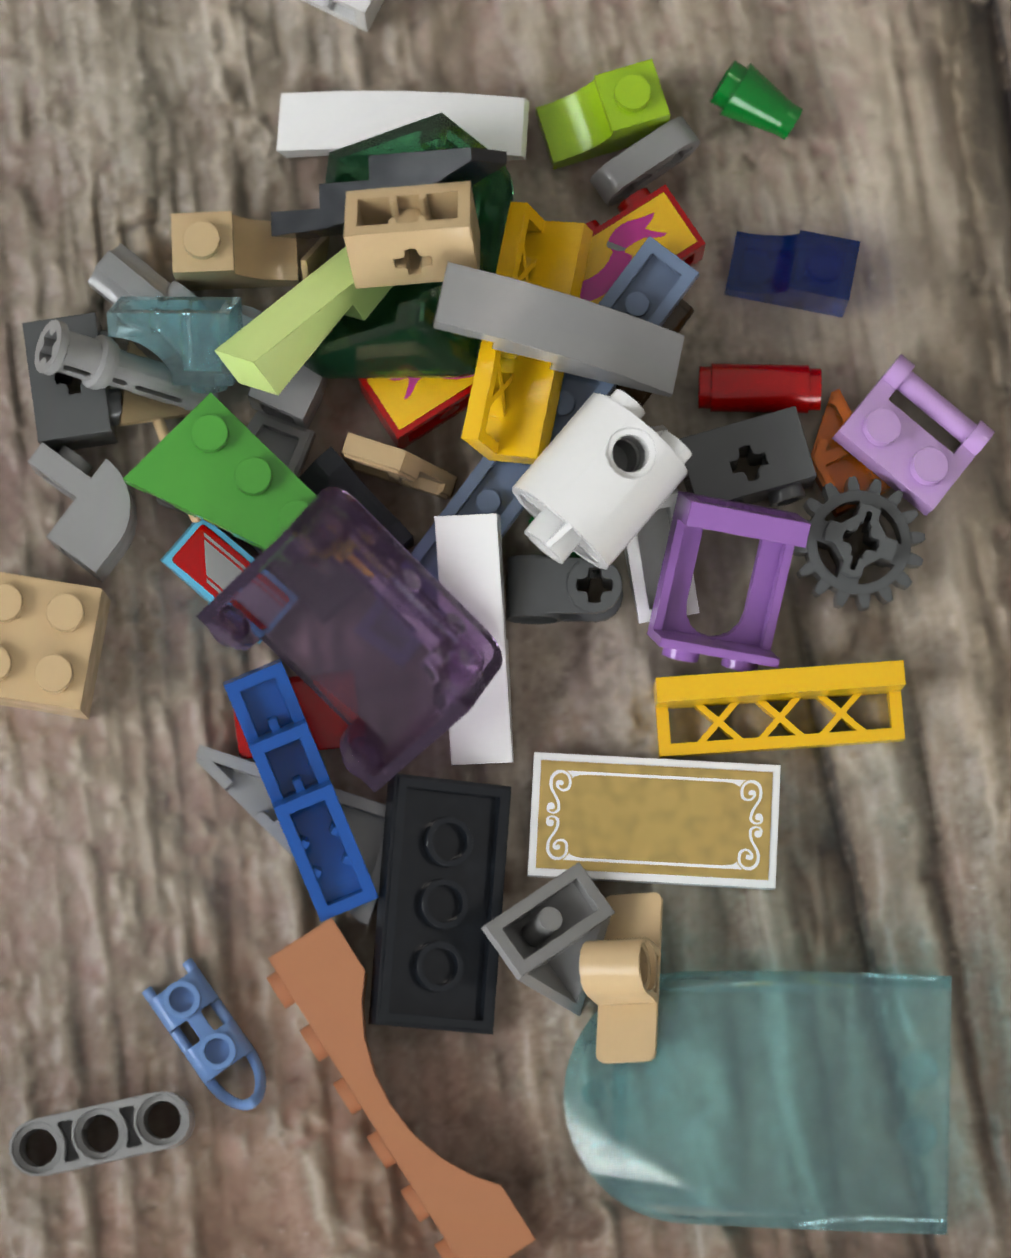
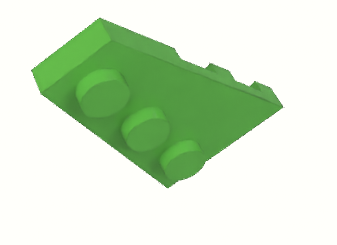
M211 392L123 478L127 485L156 496L174 505L175 508L232 533L233 536L299 568L343 525L342 520Z

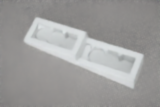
M497 513L434 516L451 765L514 762L509 646L508 639H506L501 516Z

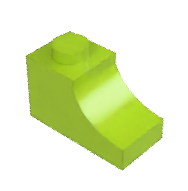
M652 59L595 75L594 80L580 90L554 102L536 107L537 121L553 170L628 148L670 120L668 105Z

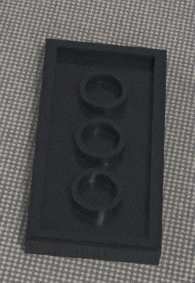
M399 773L388 775L368 1024L493 1035L499 953L481 928L502 914L511 801L510 786Z

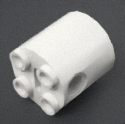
M616 389L611 396L593 393L512 487V492L517 500L535 518L525 529L524 533L541 551L560 564H563L570 554L575 552L596 567L607 570L687 476L688 470L685 463L692 456L688 447L668 431L664 430L658 435L641 420L645 411L640 404L620 389ZM614 444L622 448L626 454L628 462L625 471L618 468L613 460L612 451Z

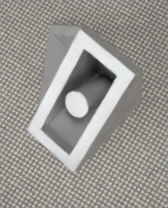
M578 862L485 924L481 929L518 981L580 1017L586 998L579 973L580 951L586 941L604 940L610 918L615 912Z

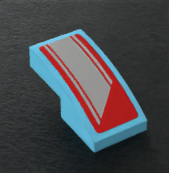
M203 519L198 523H192L160 560L199 596L210 602L242 632L258 644L265 639L299 599L297 595L215 525Z

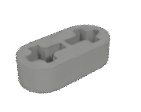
M682 116L674 118L604 164L591 177L590 182L608 207L614 206L685 160L697 149L701 142Z

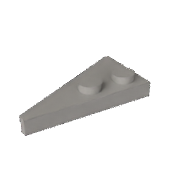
M199 745L196 753V762L294 858L255 762ZM334 788L379 896L386 805ZM378 898L353 908L348 912L360 924L369 926Z

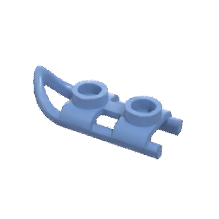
M190 958L182 964L188 974L170 984L158 995L152 986L145 989L142 994L209 1091L221 1102L234 1109L242 1111L254 1109L260 1104L265 1095L266 1074L263 1064L255 1048L194 960ZM208 1005L212 1007L223 1023L216 1030L211 1027L202 1014V1010ZM184 1022H188L199 1037V1042L192 1046L179 1027ZM246 1056L253 1070L255 1088L253 1094L243 1100L227 1092L214 1077Z

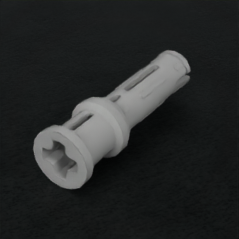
M51 320L41 332L37 342L35 367L39 373L50 376L59 372L81 379L82 384L92 390L103 389L107 386L117 387L156 401L185 408V410L192 411L210 392L218 398L219 388L215 387L218 381L213 377L192 373L154 359L129 353L120 349L114 339L101 334L92 338L70 331L68 325L59 320Z

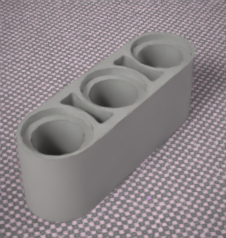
M152 1092L31 1119L22 1123L13 1132L9 1142V1155L13 1164L22 1173L30 1176H52L168 1150L184 1144L190 1138L195 1127V1113L191 1104L183 1096L172 1092ZM162 1102L172 1103L181 1115V1124L178 1131L166 1139L157 1137L149 1126L151 1110ZM100 1116L110 1117L119 1129V1138L116 1145L104 1153L95 1150L88 1140L89 1126ZM41 1129L50 1132L57 1143V1151L54 1158L44 1166L34 1164L26 1152V1144L29 1137Z

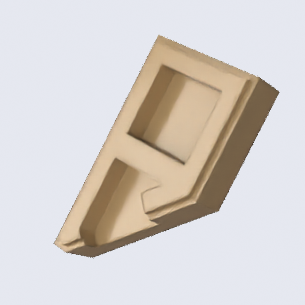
M348 432L341 453L343 460L352 470L446 500L451 498L457 476L406 450Z

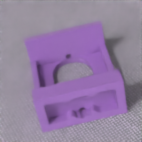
M678 491L647 635L659 647H663L662 655L692 663L698 662L700 654L722 658V666L740 672L758 670V665L778 668L780 659L771 651L794 546L806 548L811 523L794 512ZM703 529L760 539L742 616L730 631L721 635L707 636L697 632L690 625L686 614L687 599Z

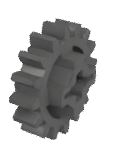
M856 476L849 477L845 482L844 493H839L837 488L830 482L822 488L824 504L809 498L803 505L807 514L812 518L807 520L811 523L806 548L794 546L793 555L805 556L807 562L796 575L799 579L807 578L811 575L816 578L818 582L811 593L815 598L827 590L834 592L833 608H842L848 598L853 597L855 598L858 611H866L870 605V595L874 594L883 605H886L893 600L889 585L893 584L899 589L906 590L912 584V581L904 572V569H918L923 563L924 559L912 553L911 547L925 541V534L910 532L908 526L919 515L917 510H908L902 513L897 508L903 496L900 490L894 492L888 498L881 496L882 488L881 480L875 478L867 490L862 491ZM856 505L852 517L842 523L834 520L829 522L824 520L829 513L839 507ZM880 514L892 526L896 540L886 536L879 523ZM864 522L861 531L864 533L863 543L871 547V550H866L851 565L853 558L850 555L852 545L844 542L843 538H849ZM818 548L829 552L836 566L834 575L823 564ZM872 565L890 568L886 575L879 580L858 584L864 569Z

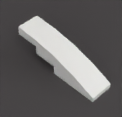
M422 91L281 93L276 151L286 158L342 155L350 162L369 161L368 155L472 147L507 151V161L526 160L529 101L522 97Z

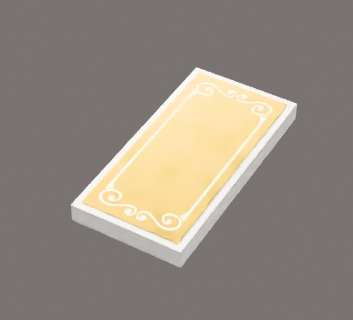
M534 752L527 877L556 878L579 862L594 881L775 890L781 765Z

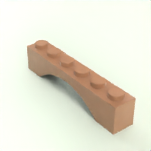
M332 917L269 957L268 960L274 967L275 972L266 977L267 981L285 1009L296 1003L309 1024L299 1030L319 1062L328 1056L332 1059L342 1075V1078L333 1083L335 1089L352 1115L362 1109L376 1129L375 1132L367 1136V1139L386 1169L397 1163L410 1184L400 1191L419 1222L421 1223L428 1217H431L444 1238L434 1244L442 1258H509L535 1241V1236L501 1184L474 1176L440 1157L412 1132L392 1106L376 1074L367 1041L365 996L368 973Z

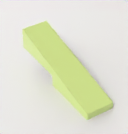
M345 246L214 351L238 383L279 395L344 315L365 321L393 286L355 289Z

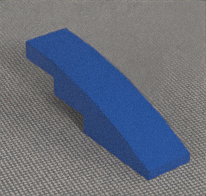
M281 658L224 681L223 685L320 921H325L379 898Z

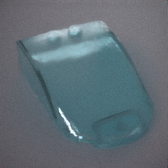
M676 971L660 974L657 1054L652 1061L603 1064L596 1058L598 1011L586 1024L574 1045L565 1075L564 1112L569 1135L576 1153L590 1175L609 1195L638 1213L666 1222L739 1227L947 1235L952 976L799 971Z

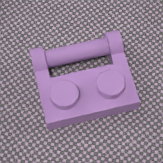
M901 354L832 439L893 490H900L905 500L927 516L934 510L975 456L988 443L995 431L982 420L976 424L915 374L912 371L915 365ZM895 390H898L960 442L953 453L888 400Z

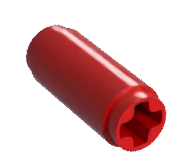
M711 363V366H699L698 409H710V412L772 413L796 406L797 412L802 414H808V411H820L821 368H809V365Z

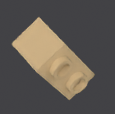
M471 181L346 191L344 240L355 289L443 282L448 262L480 270V229Z

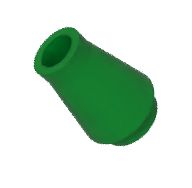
M735 60L722 77L709 101L721 109L719 115L775 134L783 140L790 134L803 111L802 108L792 103L755 66L750 63L745 67Z

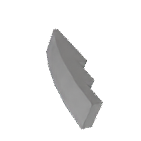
M448 262L433 324L434 329L493 342L492 349L550 362L551 370L667 397L673 395L685 335L638 317L569 294Z

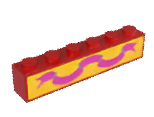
M666 184L650 193L648 188H643L631 194L617 207L620 213L601 225L597 220L586 223L593 231L580 298L599 304L649 236L690 266L703 259L706 243ZM432 320L415 333L414 337L417 341L398 353L393 348L387 349L364 365L365 374L358 378L360 391L397 448L404 449L467 409L481 339L434 329V320Z

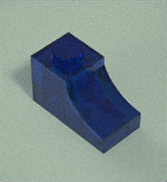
M800 230L798 234L781 236L737 231L724 295L842 318L850 298L860 241Z

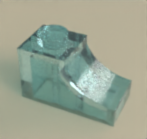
M121 296L107 312L108 337L131 340L150 349L170 370L172 385H191L193 392L209 394L210 392H223L228 389V386H233L237 381L214 350L243 328L241 297Z

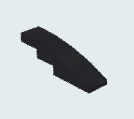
M470 147L368 155L369 180L319 184L320 209L271 212V236L312 239L344 234L346 191L471 181L473 186L507 164V151Z

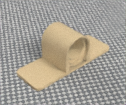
M656 892L610 895L605 899L615 914L610 918L604 940L586 941L582 945L579 957V973L583 990L598 1005L596 1058L603 1064L649 1062L657 1054L663 898Z

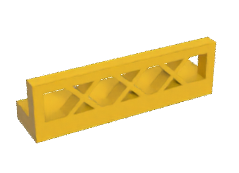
M510 202L495 274L580 298L593 231L585 223L545 221L528 203ZM481 340L461 438L488 460L533 464L550 444L564 372L551 370L550 362L492 349L493 342Z
M904 660L655 678L653 690L659 759L904 741L905 729L901 690L906 685ZM887 694L890 728L866 730L846 713L862 695ZM851 696L842 708L829 699ZM816 699L835 716L820 733L804 734L785 718L799 700ZM789 701L780 713L768 702ZM755 703L773 721L759 737L742 738L724 721L739 704ZM728 705L719 717L707 708L708 706ZM694 708L710 721L712 725L697 742L671 744L668 709ZM840 720L852 730L830 732ZM778 725L791 734L769 737ZM717 729L730 738L728 740L708 741Z

